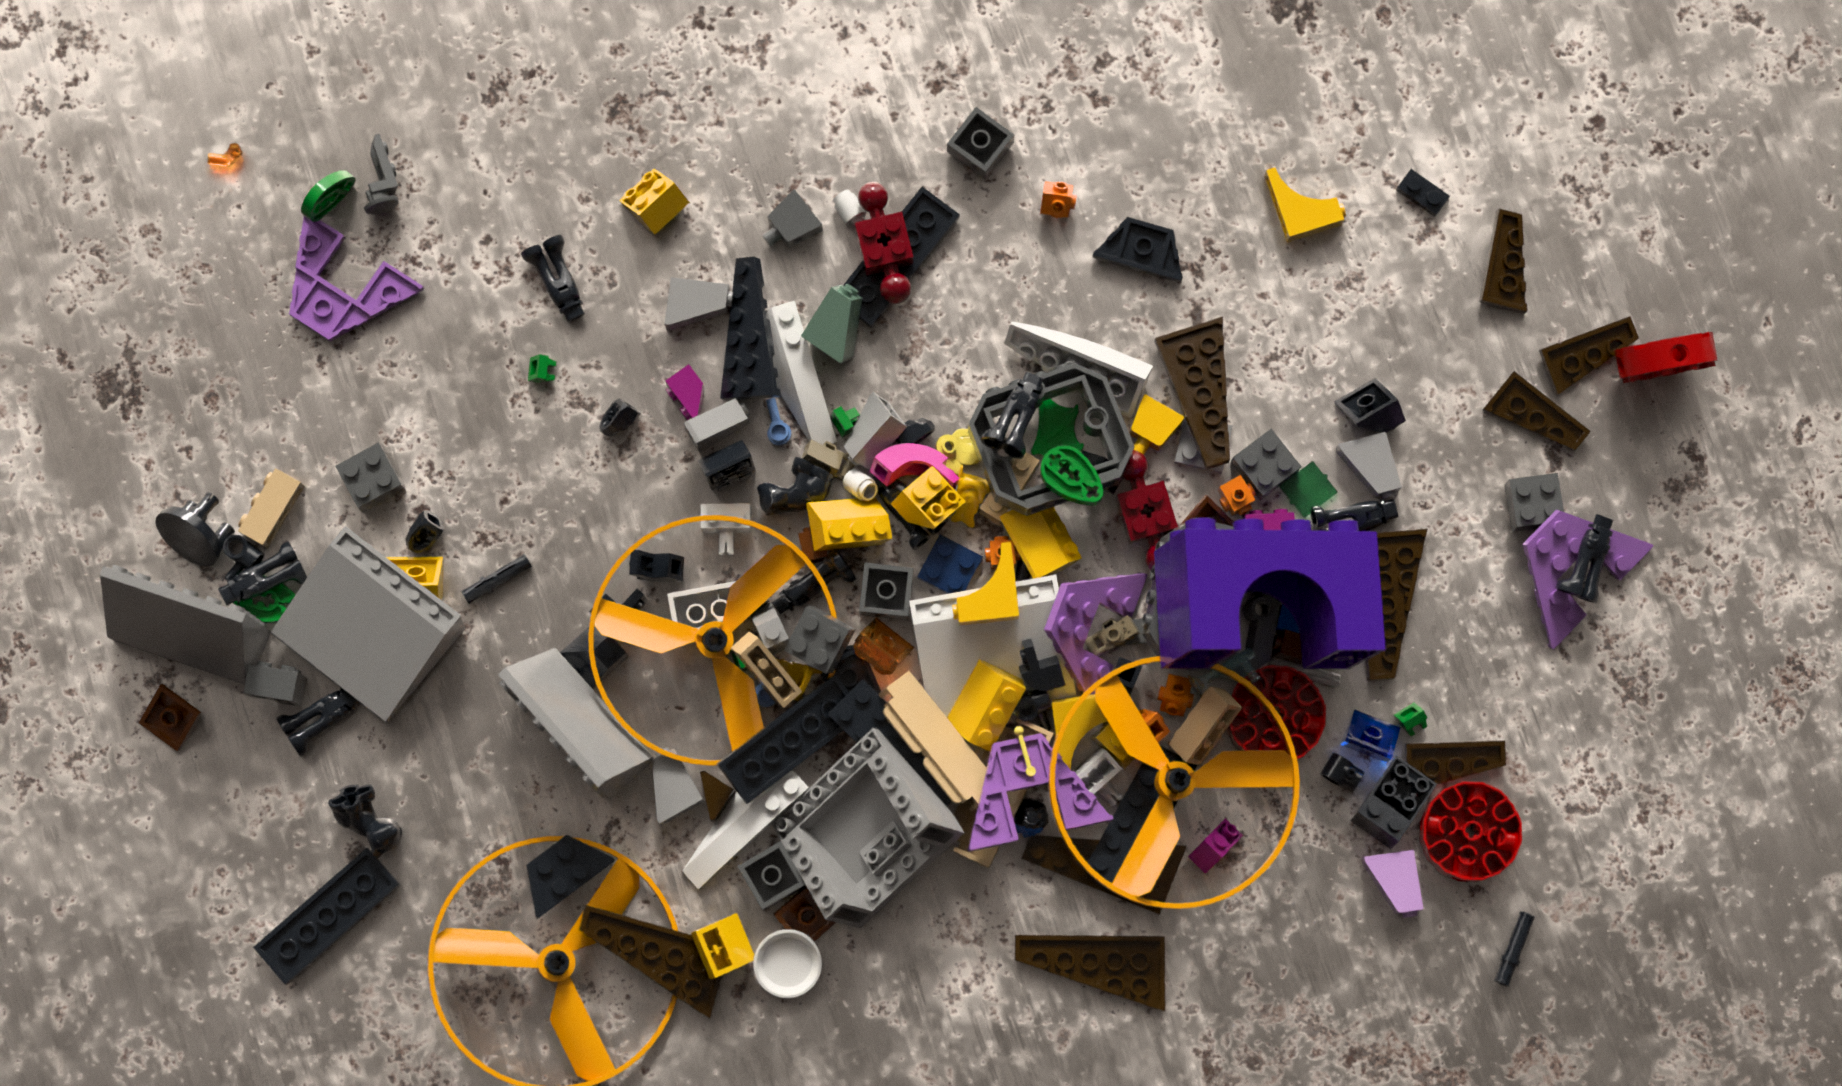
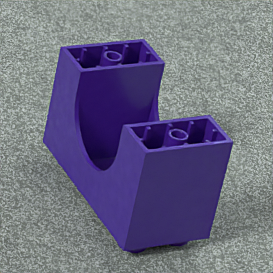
M1195 518L1185 521L1184 530L1171 532L1170 540L1154 551L1161 669H1209L1241 650L1239 609L1244 593L1249 591L1267 594L1280 601L1290 611L1300 632L1303 669H1351L1385 651L1377 531H1359L1357 521H1334L1328 524V531H1311V521L1305 519L1284 521L1281 523V530H1264L1263 520L1241 519L1233 522V529H1216L1215 519Z

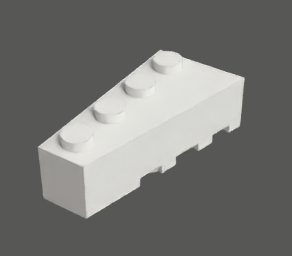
M736 581L668 593L672 621L697 629L708 622L717 621L722 623L729 589Z

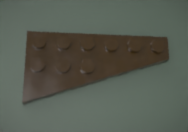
M1222 316L1156 337L1154 341L1206 470L1227 464L1230 461Z
M1428 529L1377 533L1385 651L1367 660L1369 681L1395 678Z
M1031 836L1021 857L1022 860L1160 915L1162 908L1128 900L1112 892L1090 874L1083 871L1084 868L1074 858L1062 837ZM1070 838L1080 855L1088 863L1100 840ZM1175 845L1151 892L1138 897L1165 903L1187 845Z
M585 905L579 931L710 1019L722 975L712 979L709 978L692 935Z
M1015 935V961L1165 1012V936Z

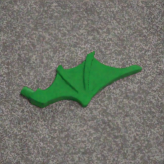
M1052 399L1043 401L1042 405L1038 407L1039 422L1036 439L1031 449L1032 455L1039 454L1045 456L1052 448L1063 445L1082 451L1084 443H1079L1075 435V421L1079 414L1078 404L1072 408L1061 406ZM1050 458L1051 466L1056 464L1059 468H1062L1059 465V458Z

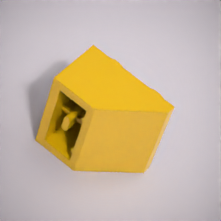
M655 169L646 173L642 180L633 188L627 190L619 200L654 235L690 203L673 181Z
M932 466L906 487L891 505L907 522L935 529L966 501Z
M737 913L691 932L710 979L728 973L754 960V952Z

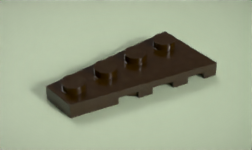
M1500 208L1496 211L1479 302L1525 314L1528 312V308L1525 302V292L1527 290L1526 281H1524L1525 258H1523L1522 249L1524 245L1522 214Z
M1629 316L1539 350L1555 394L1559 395L1572 384L1615 356L1614 350L1628 347L1638 340L1639 337L1632 318Z
M1513 371L1483 408L1487 412L1574 451L1591 432L1515 371Z
M1505 740L1405 743V762L1438 785L1505 766Z

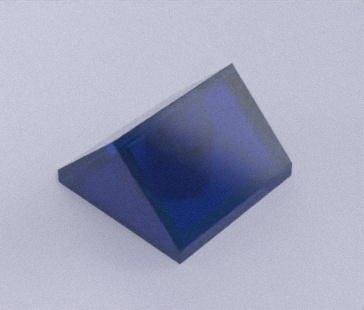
M1354 709L1341 745L1387 763L1393 757L1401 727Z

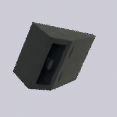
M743 440L698 460L711 490L717 489V491H721L729 487L730 482L739 479V481L751 477L753 475L752 472L755 471L752 456Z
M1396 755L1350 821L1389 849H1392L1400 841L1437 784Z

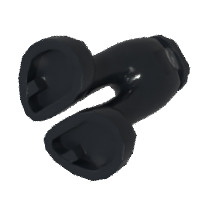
M556 235L544 241L543 248L558 274V279H555L540 245H534L522 251L521 256L524 261L535 266L550 298L560 309V314L564 313L567 322H571L585 315V312L581 306L583 302L580 300L576 282L562 256L565 244L562 235Z
M1026 372L1023 379L1018 380L1017 386L1008 397L996 425L985 431L982 435L981 442L985 446L992 449H1000L1014 415H1018L1014 428L1004 444V452L1016 459L1024 457L1026 447L1023 437L1037 408L1039 395L1042 392L1040 387L1043 379L1041 377Z
M873 476L872 479L876 482L878 487L877 493H879L880 498L909 532L910 547L916 550L930 539V535L920 525L907 522L891 505L896 497L908 486L899 479L886 486ZM945 519L935 529L927 528V530L932 535L937 534L948 522V519Z
M1379 499L1378 501H1364L1332 510H1324L1321 506L1317 505L1312 506L1311 520L1313 526L1318 528L1330 522L1352 518L1358 522L1359 531H1369L1381 526L1383 523H1389L1391 519L1398 518V512L1394 499L1387 501ZM1322 528L1315 531H1328V528Z
M1596 514L1593 524L1588 525L1592 529H1587L1581 540L1573 573L1569 579L1559 580L1555 589L1575 595V597L1584 601L1597 603L1599 597V578L1606 555L1610 549V537L1613 534L1610 530L1613 523L1612 519ZM1589 562H1590L1589 571H1588V574H1587V576H1586V572H1587L1588 565H1589Z
M289 541L281 545L277 554L262 563L240 572L232 580H227L228 584L218 588L227 606L236 601L241 603V599L245 601L258 597L290 580H294L302 585L307 576ZM285 564H290L286 568L278 571L277 573L269 577H263V575H265L273 569L284 566Z
M836 548L828 553L825 559L816 566L826 585L838 578H842L848 583H852L857 579ZM810 571L802 578L791 581L790 585L779 593L781 597L773 601L772 604L780 614L788 609L793 611V606H803L822 589L812 571Z
M340 688V691H335L322 697L306 709L291 716L280 715L276 717V720L284 733L289 736V741L301 757L307 753L308 742L313 737L344 719L352 711L351 708L357 709L355 705L359 704V702ZM318 715L321 716L320 719H318L311 725L292 734L297 728L302 726L308 720Z

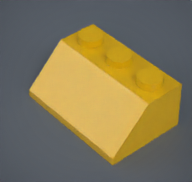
M875 497L869 501L856 498L809 502L806 504L814 551L878 546L893 539L889 515Z
M1055 507L1029 516L1010 510L999 517L1033 579L1062 572L1082 558Z
M386 557L442 600L443 557Z
M978 659L947 719L964 739L990 752L992 745L997 742L1026 689L1023 679Z

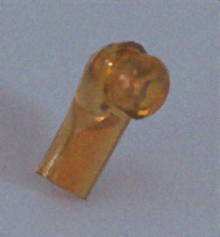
M232 143L224 154L210 152L207 162L211 165L230 167L241 158V147L237 143Z

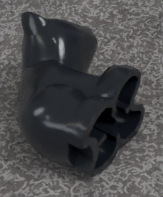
M795 457L791 471L796 476V480L788 488L769 482H763L758 485L757 490L761 509L766 513V516L807 510L806 504L809 502L826 501L834 476L800 457Z
M355 784L343 787L339 790L340 794L337 797L328 801L334 818L339 825L368 839L374 858H380L383 853L391 850L398 843L402 835V829L394 819L377 817L371 802L375 799V790L372 785L359 786Z

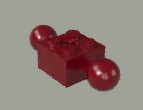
M869 182L860 188L857 198L860 207L870 213L871 219L855 222L856 234L866 274L872 275L884 272L885 278L880 286L881 295L891 304H900L909 298L911 284L906 276L899 273L898 268L914 264L903 213L901 211L885 215L883 209L888 203V192L880 183ZM881 241H888V246L883 247Z
M1134 450L1122 476L1123 479L1130 482L1132 490L1117 494L1115 500L1129 544L1145 539L1148 540L1150 548L1146 553L1145 561L1147 567L1151 570L1153 565H1155L1154 551L1157 542L1162 538L1161 535L1173 531L1178 525L1164 480L1146 486L1144 475L1148 469V462L1141 452ZM1144 507L1151 509L1150 518H1147L1146 514L1141 515Z

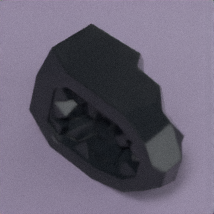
M618 398L605 412L600 422V432L606 436H615L620 431L628 429L630 425H634L641 413L621 398Z
M925 418L908 420L905 422L906 429L896 440L899 444H919L935 431V425L932 421Z
M428 510L420 513L416 521L409 528L405 538L408 550L414 553H422L429 550L444 531L443 522Z

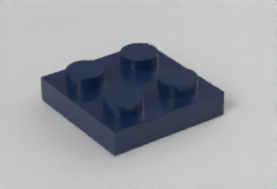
M939 534L917 578L947 594L966 591L983 556Z

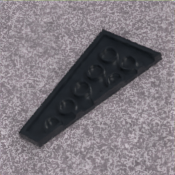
M755 256L736 258L732 289L733 301L732 307L730 306L720 399L725 401H731L735 398L736 400L781 397V391L776 385L778 372L777 368H774L772 357L775 352L770 320L766 318L765 309L768 308L767 299L763 298L762 292L764 280L761 260Z

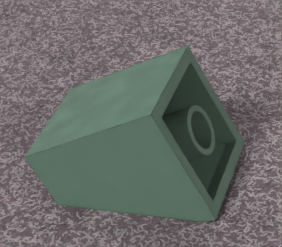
M849 284L830 288L801 335L802 338L839 363L852 360L854 357L862 297L857 295L858 290Z

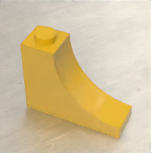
M1276 167L1266 170L1264 178L1287 243L1342 226L1344 217H1346V211L1343 204L1338 203L1337 197L1331 199L1305 197L1293 191L1284 183Z
M1011 542L1001 543L1000 561L992 578L976 592L957 597V604L952 605L953 619L959 620V626L1019 620Z
M1095 694L1089 695L1078 707L1068 723L1059 746L1058 753L1070 770L1073 753L1082 737L1095 726L1107 722L1095 701ZM1080 696L1052 700L1056 736L1064 718Z

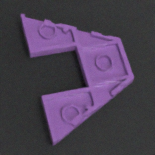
M304 216L299 238L300 246L297 252L296 275L292 288L293 296L289 315L328 341L335 340L425 289L422 285L383 261L357 300L319 277L344 241L345 236L321 220L312 222Z
M1555 510L1522 544L1525 556L1528 558L1529 573L1532 575L1535 585L1534 593L1537 605L1542 613L1541 621L1545 625L1549 641L1547 645L1551 649H1554L1587 615L1570 594L1559 591L1555 587L1558 582L1557 580L1576 561L1581 540L1587 529H1592L1588 525L1593 524V522L1559 510ZM1610 529L1613 534L1610 537V549L1603 565L1615 579L1621 580L1649 552L1653 544Z
M1138 572L1132 575H1117L1116 577H1103L1090 581L1082 580L1076 583H1061L1044 631L1048 638L1052 640L1056 652L1062 655L1065 661L1064 666L1070 677L1076 681L1078 691L1084 693L1096 681L1111 672L1114 667L1113 664L1083 649L1098 606L1101 605L1122 618L1127 615L1132 618L1148 574Z
M1041 733L1023 737L1031 766L1036 769V773L1032 777H1028L1025 774L1027 767L1018 738L997 742L992 745L969 843V852L1013 843L1019 840L1007 793L1049 784V765L1052 747ZM1058 753L1055 766V790L1059 813L1065 830L1068 831L1112 821L1113 816L1107 813L1096 800L1097 797L1089 792L1084 782L1074 771L1070 770Z

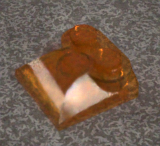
M877 617L857 636L853 644L855 654L873 665L875 670L882 675L893 674L896 668L915 648Z

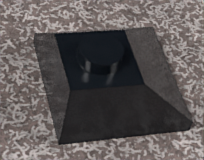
M1376 378L1334 401L1335 405L1359 428L1387 433L1406 422L1399 400Z
M588 627L565 647L560 654L593 689L597 685L589 657ZM594 627V655L600 681H602L624 662L629 655L615 639L601 635L598 629Z

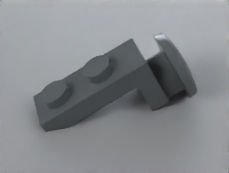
M380 134L374 136L370 150L379 181L369 183V190L365 191L369 203L365 205L364 210L369 215L388 212L399 204L398 197L392 196L398 187L395 179L396 169L394 164L389 162L387 156L389 154L388 146L385 141L382 142Z

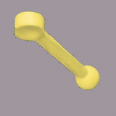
M1017 726L1014 729V733L1018 736L1027 769L1025 774L1028 777H1032L1035 775L1036 769L1030 763L1023 738L1024 729L1021 726Z

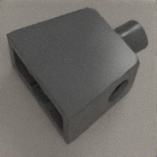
M794 189L768 215V222L772 228L762 236L770 247L782 239L786 246L791 248L822 232L823 227L822 223Z

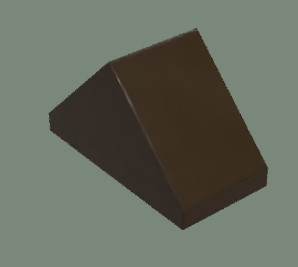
M701 771L700 775L710 821L715 822L733 797L735 790L708 772Z

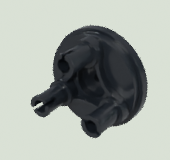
M209 492L205 494L198 504L188 500L182 508L171 506L162 510L155 519L156 527L161 537L176 553L186 560L204 567H209L216 563L223 550L224 541L235 533L234 528L226 522L222 523L215 533L205 523L207 515L219 504V500L215 495L210 499L212 493Z

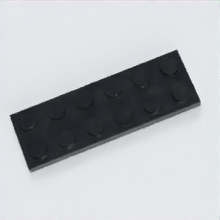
M923 186L902 210L914 257V264L898 269L899 273L906 276L909 281L960 218L959 213ZM881 241L883 247L888 246V241ZM862 261L843 285L849 284L858 290L857 295L862 297L859 319L872 328L891 303L882 297L880 291L885 273L880 272L867 275L864 262Z
M833 674L717 763L745 804L750 803L843 731L828 716V713L849 693L836 674Z
M862 679L828 713V716L856 743L872 728L880 730L947 807L952 800L923 765L925 757L921 752L914 753L883 714L884 705L887 702Z
M1159 745L1170 763L1175 761L1186 763L1179 755ZM1143 762L1114 813L1113 820L1108 824L1088 861L1092 869L1110 883L1114 881L1159 797L1154 785L1158 769ZM1186 763L1195 771L1196 764ZM1176 778L1173 780L1174 784L1177 783ZM1178 800L1172 801L1173 808H1175Z
M367 847L253 948L285 985H288L396 890L400 883L379 859L373 857L371 850Z

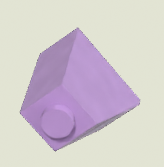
M1414 850L1361 858L1363 866L1394 913H1402L1403 918L1418 916L1417 911L1423 910Z

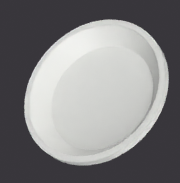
M788 929L776 931L768 935L759 944L754 955L753 966L759 984L767 992L777 997L793 998L806 993L815 985L821 973L822 959L817 945L809 936L802 932Z

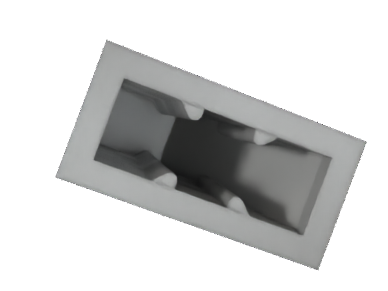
M671 277L665 316L666 330H674L726 314L728 306L732 307L733 292H730L729 284Z
M874 392L869 396L844 446L849 453L848 459L855 466L859 467L862 465L868 470L871 468L874 457L890 447L907 427L891 404Z
M735 398L684 422V426L695 447L701 453L748 425L749 420L747 416L750 415V412L743 402L739 404Z
M1386 432L1338 444L1336 447L1337 454L1375 498L1382 496V499L1385 500L1397 496L1396 492H1399L1402 486Z
M770 602L759 607L750 617L762 643L772 655H775L785 649L789 638L772 603Z
M666 747L663 749L678 755L674 748L669 750V748ZM657 752L655 754L656 758L652 760L657 821L662 826L703 803L704 800L683 762Z

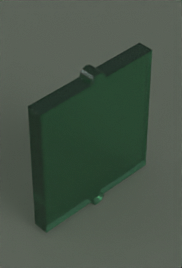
M1313 461L1279 487L1290 500L1289 504L1294 505L1304 518L1311 514L1312 506H1321L1338 493L1327 479L1328 475L1323 474Z

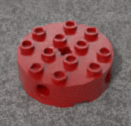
M1713 332L1673 337L1614 350L1619 379H1622L1623 383L1671 376L1691 370L1706 369L1716 366L1715 362L1718 361Z
M1268 665L1250 672L1244 679L1255 686L1269 700L1275 710L1278 711L1290 734L1297 760H1300L1319 742L1326 726V705L1319 689L1305 673L1289 666ZM1238 683L1233 689L1231 696L1242 709L1227 728L1232 743L1240 751L1285 750L1288 753L1282 733L1266 707L1255 695Z
M1461 782L1443 789L1426 805L1419 822V842L1426 859L1440 874L1458 882H1480L1500 874L1515 860L1522 843V821L1513 803L1500 789L1484 782ZM1471 826L1475 835L1468 837L1469 835L1465 832V829Z

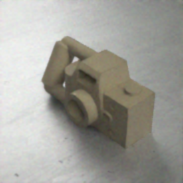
M811 439L805 446L802 459L824 469L841 481L855 466L848 459V454L838 450L836 445L828 441L822 445ZM842 459L846 460V462L842 468L841 473H839L838 470L840 468Z
M1128 615L1118 622L1110 618L1102 624L1100 631L1087 638L1085 644L1090 653L1100 656L1106 651L1108 653L1115 651L1141 633ZM1098 638L1103 644L1101 648H1098L1095 642Z

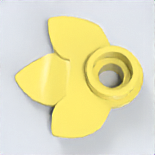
M958 429L952 435H943L937 440L936 450L948 457L945 466L954 471L957 476L961 465L979 463L968 434V429ZM946 442L952 445L950 451L945 448Z

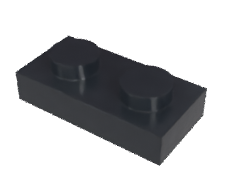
M1413 169L1409 170L1396 188L1398 192L1434 217H1436L1450 197V195Z

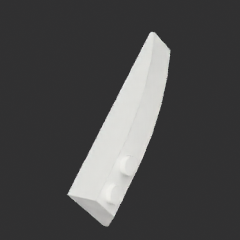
M795 301L766 310V318L770 320L775 352L772 357L774 368H777L778 372L776 385L781 391V396L808 441L812 439L822 445L826 441L832 444L837 443L807 340L801 337L804 330Z
M1016 322L1010 324L1004 343L1027 360H1033L1041 365V369L1046 373L1053 371L1058 365L1076 363L1107 377L1121 414L1132 418L1153 367L1123 353L1082 338Z
M791 770L748 804H745L736 791L682 872L699 890L770 827L809 787Z

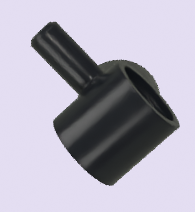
M240 535L229 536L224 541L223 550L236 563L224 579L232 580L243 569L246 570L261 563L265 553ZM238 543H242L243 550L239 554H233V547Z
M1025 690L1014 709L1016 717L1021 721H1031L1037 716L1041 728L1048 731L1051 729L1046 712L1053 709L1047 691ZM1023 702L1031 703V706L1027 709L1019 708Z
M1332 753L1320 775L1331 783L1353 793L1365 772L1354 766L1352 762L1343 756Z

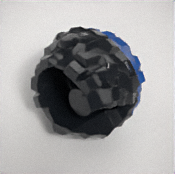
M1023 798L1013 819L1016 832L1021 833L1024 838L1041 833L1049 823L1046 805L1033 798Z

